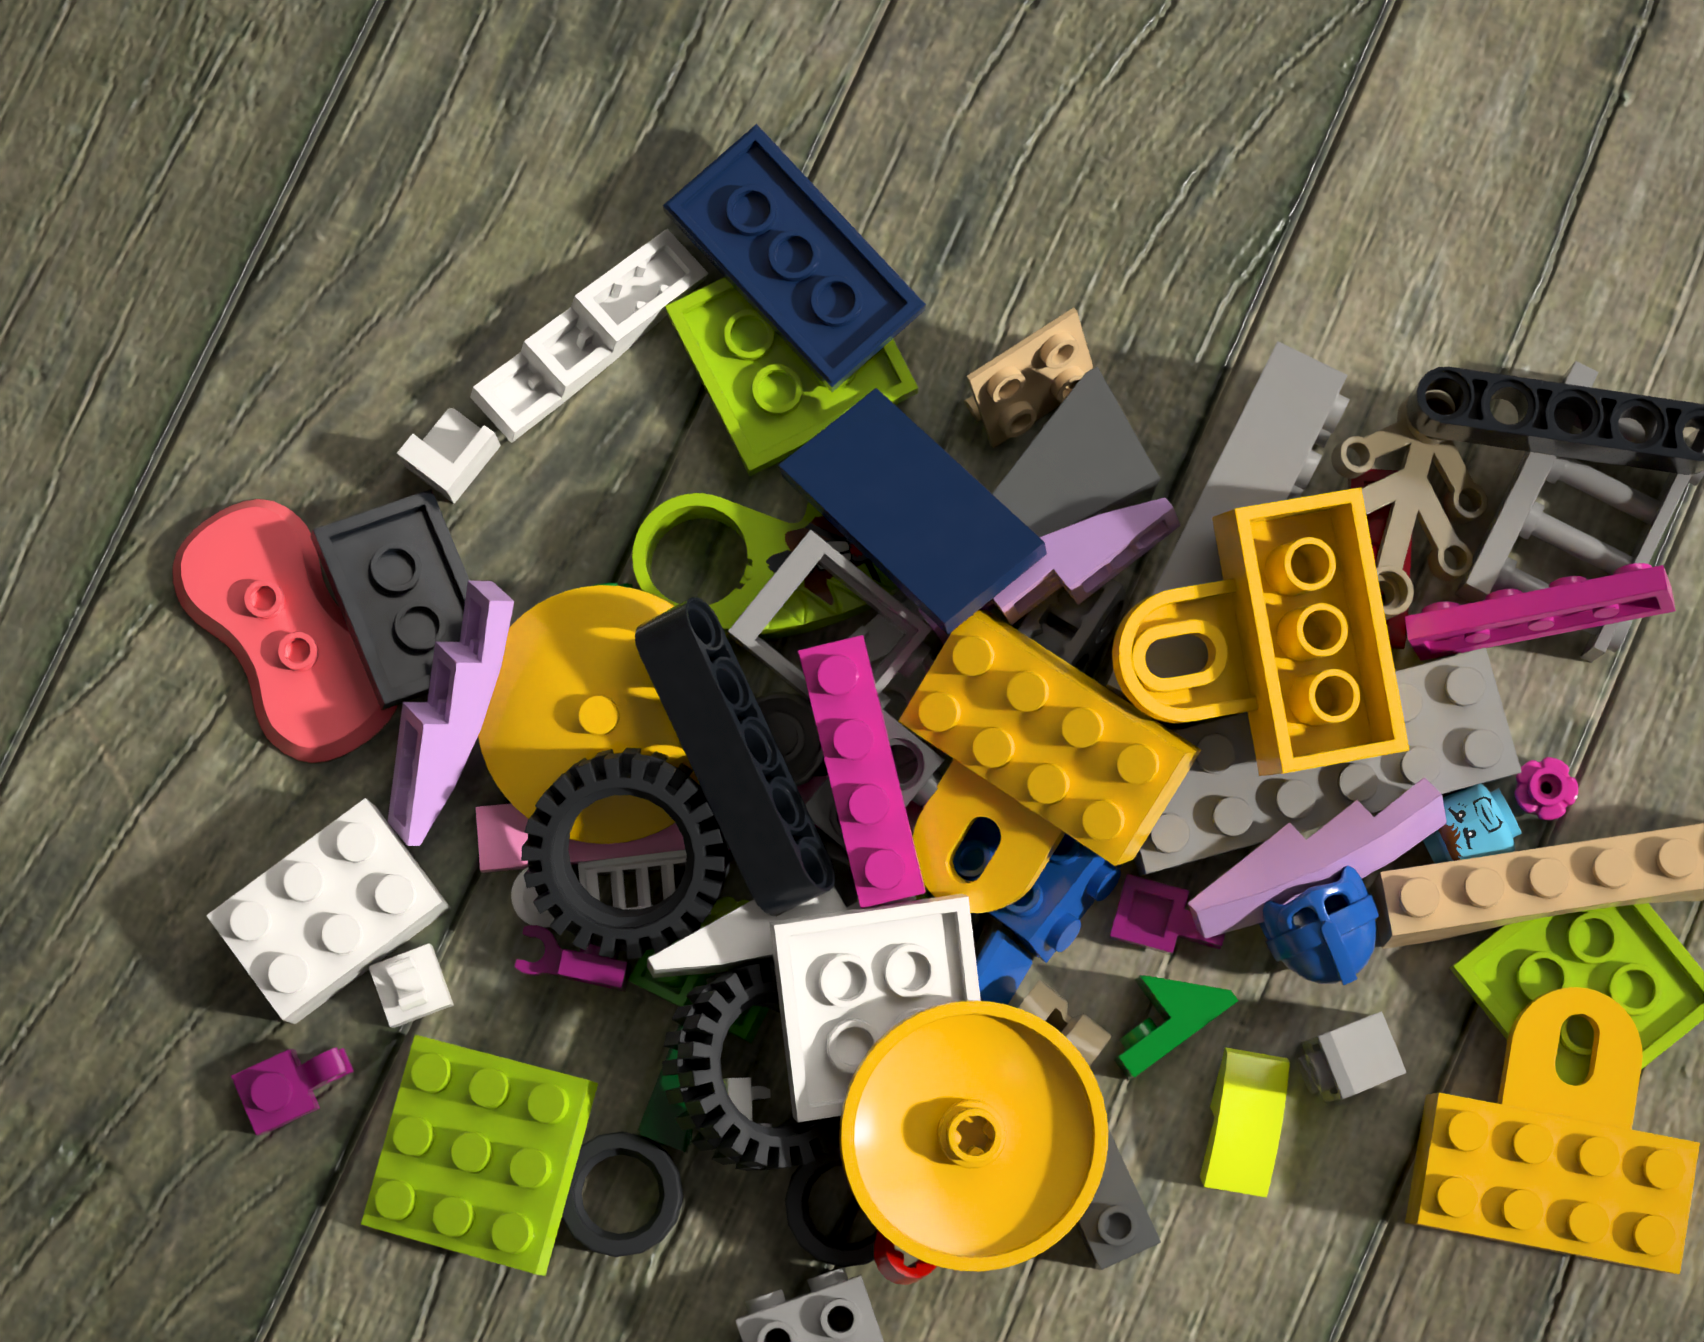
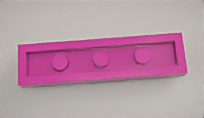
M1634 563L1619 567L1610 576L1590 580L1581 576H1568L1554 580L1549 584V588L1523 593L1518 589H1503L1488 594L1484 601L1459 605L1455 602L1433 603L1424 607L1421 611L1422 613L1405 616L1408 641L1420 661L1485 647L1490 648L1675 612L1676 609L1672 587L1664 566L1652 567L1646 563Z
M864 635L799 650L800 661L860 908L924 894L926 890Z

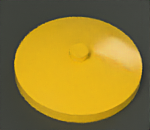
M609 585L587 586L551 596L525 612L509 627L502 666L478 739L483 758L493 780L511 804L528 819L537 808L535 805L541 796L562 773L567 772L575 763L582 759H592L602 751L613 749L615 754L623 753L626 748H641V754L652 756L657 751L669 756L666 761L667 763L677 768L683 763L692 769L635 643L637 627L674 607V604L654 594L634 588ZM693 771L690 777L699 784L697 777ZM614 795L597 800L583 809L576 817L569 839L596 844L624 843L660 832L675 824V821L662 808L649 800L632 795Z
M979 1000L953 1001L929 1007L903 1019L879 1038L865 1054L853 1074L843 1101L839 1129L840 1153L844 1173L858 1205L873 1225L894 1245L913 1257L942 1268L977 1272L997 1270L1014 1266L1043 1253L1060 1241L1083 1216L1094 1198L1105 1168L1108 1151L1107 1113L1098 1082L1088 1063L1068 1038L1055 1027L1027 1011L1006 1004Z

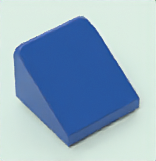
M998 930L996 933L992 932L976 959L980 1000L1008 1005L1030 969L1033 959L1030 954Z

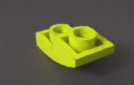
M1225 1047L1210 1105L1214 1121L1199 1176L1204 1187L1267 1198L1285 1110L1290 1068L1288 1058Z

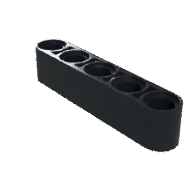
M1437 367L1428 371L1410 394L1406 405L1407 417L1411 425L1419 433L1433 438L1683 475H1693L1704 471V453H1698L1690 449L1683 438L1684 427H1693L1704 433V404L1456 367ZM1430 390L1446 392L1454 402L1455 412L1450 415L1435 413L1429 408L1425 393ZM1494 399L1509 401L1518 412V423L1504 424L1495 419L1490 411V401ZM1565 408L1578 415L1582 426L1581 433L1570 434L1561 430L1555 422L1554 411ZM1631 418L1641 424L1645 431V442L1635 444L1625 439L1619 430V419Z
M691 597L639 625L635 632V643L639 655L756 904L765 913L777 916L830 891L834 887L835 882L831 859L712 608L702 599Z

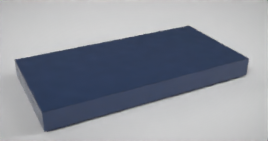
M757 124L663 205L666 215L831 392L836 390L925 311L926 304Z
M877 388L779 464L782 477L947 635L1047 555L1045 542Z

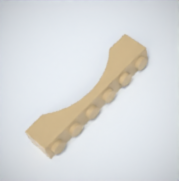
M1704 823L1380 872L1370 886L1379 913V917L1376 920L1382 949L1446 940L1503 925L1579 911L1645 903L1703 901Z

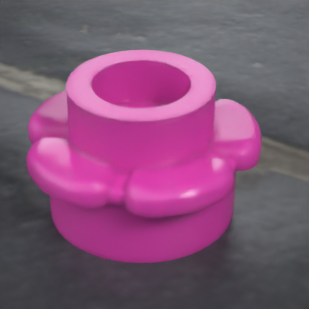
M1545 757L1541 762L1530 760L1521 767L1522 772L1516 775L1517 787L1515 798L1518 805L1526 813L1537 815L1542 820H1554L1563 816L1566 812L1565 808L1576 801L1578 795L1577 781L1568 774L1569 767L1557 758ZM1543 782L1551 785L1552 791L1550 794H1544L1541 791L1540 786Z

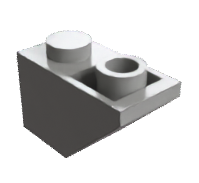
M1382 1011L1301 1042L1305 1055L1297 1058L1300 1072L1311 1094L1321 1092L1325 1103L1345 1099L1407 1073Z

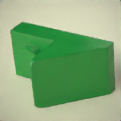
M1140 975L1135 981L1165 1022L1157 1027L1149 1017L1120 1038L1119 1041L1126 1051L1117 1056L1114 1061L1127 1079L1131 1080L1239 1000L1228 989Z

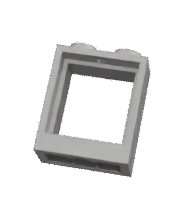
M810 530L726 635L810 702L804 673L759 638L758 635L814 566L818 564L903 633V636L873 671L881 709L883 710L891 700L882 692L897 672L908 678L931 650L923 640L932 628Z

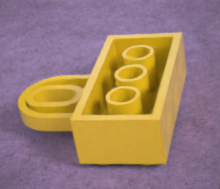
M1361 487L1235 508L1212 517L1223 580L1166 590L1151 595L1137 603L1126 614L1117 629L1113 642L1112 662L1117 682L1127 699L1144 714L1154 719L1171 723H1184L1248 712L1259 776L1284 774L1409 751ZM1182 635H1194L1205 643L1208 649V660L1205 667L1197 673L1160 678L1152 674L1146 665V651L1155 640Z
M978 610L951 632L898 720L899 723L953 758V761L937 785L938 789L926 803L914 828L913 841L924 885L934 897L964 894L969 897L970 913H985L1004 908L1022 898L1032 888L1065 834H1068L1114 866L1131 861L1137 855L1200 754L1201 749L1154 718L1144 714L1134 705L988 610ZM979 817H987L993 820L999 827L1001 841L981 876L976 881H967L961 878L955 871L953 864L954 855L975 820Z
M1569 987L1543 994L1526 1005L1516 1017L1507 1040L1497 1103L1444 1093L1426 1095L1405 1223L1659 1273L1680 1274L1700 1143L1632 1130L1643 1055L1639 1032L1626 1010L1609 996L1588 988ZM1571 1015L1585 1018L1591 1024L1594 1031L1589 1072L1586 1079L1576 1086L1563 1082L1555 1069L1561 1026Z

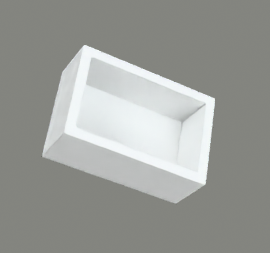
M365 798L206 916L283 1021L296 1024L368 971V966L380 962L451 909V907L377 807Z

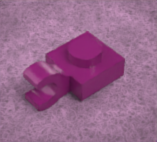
M1126 874L1110 939L1172 955L1177 937L1220 950L1225 933L1206 939L1199 933L1191 911L1185 910L1189 890Z
M538 925L524 926L522 934L532 939L542 940L545 952L543 957L536 962L516 959L515 968L522 973L530 976L554 975L568 980L626 992L631 966L627 962L617 960L619 951L616 952L613 958L600 956L601 947L589 944L586 950L580 948L579 952L561 949L555 936L546 928Z
M335 1047L311 1058L301 1064L296 1050L288 1049L232 1075L231 1078L257 1136L264 1135L320 1109L313 1090L353 1073L354 1070L344 1048L338 1050V1047Z

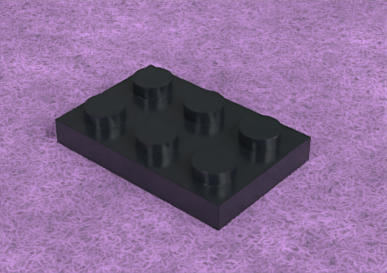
M432 489L315 528L310 536L381 710L429 694L435 641L460 642L467 584L470 580Z

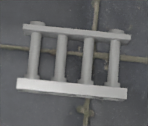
M1575 361L1563 375L1560 383L1592 387L1599 372ZM1565 408L1554 411L1555 422L1564 432L1569 433L1572 425L1582 429L1581 421L1573 411ZM1631 418L1619 419V430L1625 439L1635 444L1645 442V431L1641 424ZM1696 429L1687 437L1685 443L1693 451L1704 453V433ZM1525 451L1473 556L1472 566L1464 574L1455 595L1470 603L1483 601L1490 591L1518 589L1524 593L1549 588V584L1515 568L1517 561L1508 557L1518 536L1527 540L1532 535L1611 575L1619 567L1628 564H1649L1687 484L1690 483L1697 486L1704 476V471L1693 475L1670 473L1656 500L1573 458ZM1545 480L1552 484L1560 480L1645 522L1631 554L1628 555L1544 513L1545 506L1535 500ZM1632 620L1582 629L1590 633L1591 636L1580 657L1592 663L1603 655L1607 649L1615 653L1625 639Z

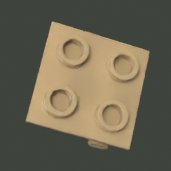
M1073 307L967 375L973 395L964 400L965 405L977 422L982 419L990 445L993 448L1010 437L1022 435L1032 427L1035 421L1060 406L1084 374L1094 368L1077 310Z

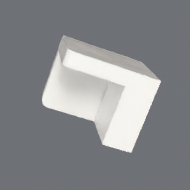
M449 408L423 440L412 434L397 454L407 469L455 504L501 445L496 434L484 425L482 428H479L456 409Z

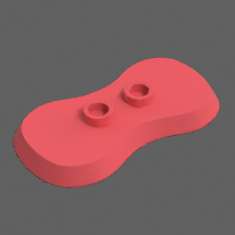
M264 499L243 501L217 512L196 527L183 541L176 552L173 563V584L176 596L182 608L193 621L223 642L242 665L250 685L254 710L264 735L276 748L298 761L309 763L325 762L341 757L374 737L389 722L397 709V705L381 710L341 610L331 597L324 583L319 557L311 540V532L307 525L293 511L275 501Z

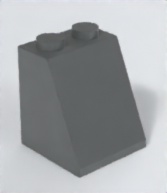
M1097 366L1084 374L992 494L1037 536L1042 537L1102 513L1151 501L1160 477Z

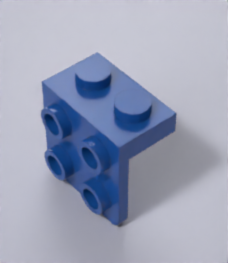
M979 817L975 820L955 852L953 859L955 871L961 878L967 881H976L981 876L1000 844V829L993 820L987 817ZM1065 834L1032 888L1013 904L987 913L1012 930L1027 950L1047 963L1056 951H1064L1075 940L1081 928L1080 919L1094 901L1104 900L1113 891L1121 875L1120 868L1123 864L1114 866L1068 834Z

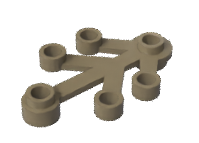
M1432 390L1425 393L1426 402L1435 413L1450 415L1455 412L1454 402L1447 395ZM1409 396L1401 403L1398 409L1396 423L1364 438L1361 436L1349 437L1339 443L1333 449L1331 455L1335 471L1342 477L1352 479L1370 470L1376 458L1407 446L1400 471L1362 488L1366 515L1391 503L1375 562L1379 587L1384 592L1386 599L1383 606L1385 620L1407 610L1413 600L1414 589L1412 581L1402 568L1416 516L1433 548L1428 557V565L1431 572L1440 580L1452 581L1470 570L1473 557L1469 547L1458 539L1447 516L1456 523L1466 524L1482 516L1488 505L1485 491L1481 486L1473 482L1453 440L1423 435L1411 425L1407 417L1406 407ZM1347 448L1354 449L1359 454V467L1349 462L1346 455ZM1431 460L1435 463L1449 488L1443 501L1444 510L1427 478ZM1460 493L1466 495L1471 500V512H1467L1460 505ZM1445 550L1455 556L1457 560L1456 570L1451 569L1445 563Z

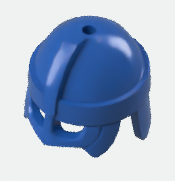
M1346 866L1343 868L1339 881L1309 887L1297 898L1285 905H1280L1273 901L1266 902L1263 908L1264 922L1259 923L1267 938L1265 942L1276 961H1282L1290 970L1305 980L1318 984L1341 982L1344 986L1357 980L1356 974L1367 965L1374 951L1377 932L1376 918L1379 917L1374 898L1372 894H1368L1363 879H1361L1353 867Z

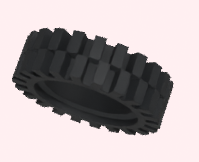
M626 748L623 753L614 754L613 749L599 752L592 759L587 760L584 758L575 763L567 772L562 773L536 803L535 807L537 808L528 819L524 833H528V838L522 846L521 861H528L529 869L523 875L527 889L535 887L538 896L533 903L538 912L541 914L548 910L553 916L554 920L549 926L559 935L565 929L576 936L572 944L583 950H586L589 944L601 947L600 956L613 958L617 951H626L627 959L642 958L645 951L654 949L655 954L671 946L674 941L682 940L691 935L700 922L703 923L724 887L723 883L729 873L731 859H728L729 846L701 786L690 777L693 770L683 763L678 768L667 763L668 755L655 751L652 756L641 754V748ZM614 795H632L649 800L662 808L675 821L683 836L686 850L685 873L680 885L673 894L660 903L643 909H620L606 905L591 896L579 883L571 867L568 851L570 832L576 817L583 809L597 800Z
M774 961L728 969V971L716 973L706 978V985L694 987L686 995L692 1004L678 1007L672 1017L673 1021L683 1026L682 1030L666 1033L664 1047L678 1050L677 1059L662 1061L663 1076L678 1075L680 1087L665 1090L669 1105L685 1103L687 1108L685 1112L675 1118L682 1131L690 1129L699 1130L691 1142L700 1151L715 1150L712 1160L722 1165L736 1164L735 1169L745 1171H761L805 1165L815 1161V1155H824L834 1149L836 1145L831 1138L839 1137L841 1116L797 1122L792 1115L791 1118L777 1127H765L749 1120L736 1108L727 1094L722 1079L720 1059L723 1041L730 1026L738 1016L752 1006L767 1007L780 1013Z

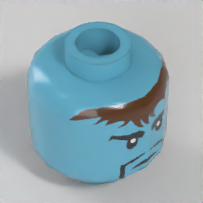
M1477 784L1457 790L1443 797L1447 823L1423 840L1434 864L1514 852L1515 842L1513 838L1522 833L1500 789L1489 792L1484 785Z

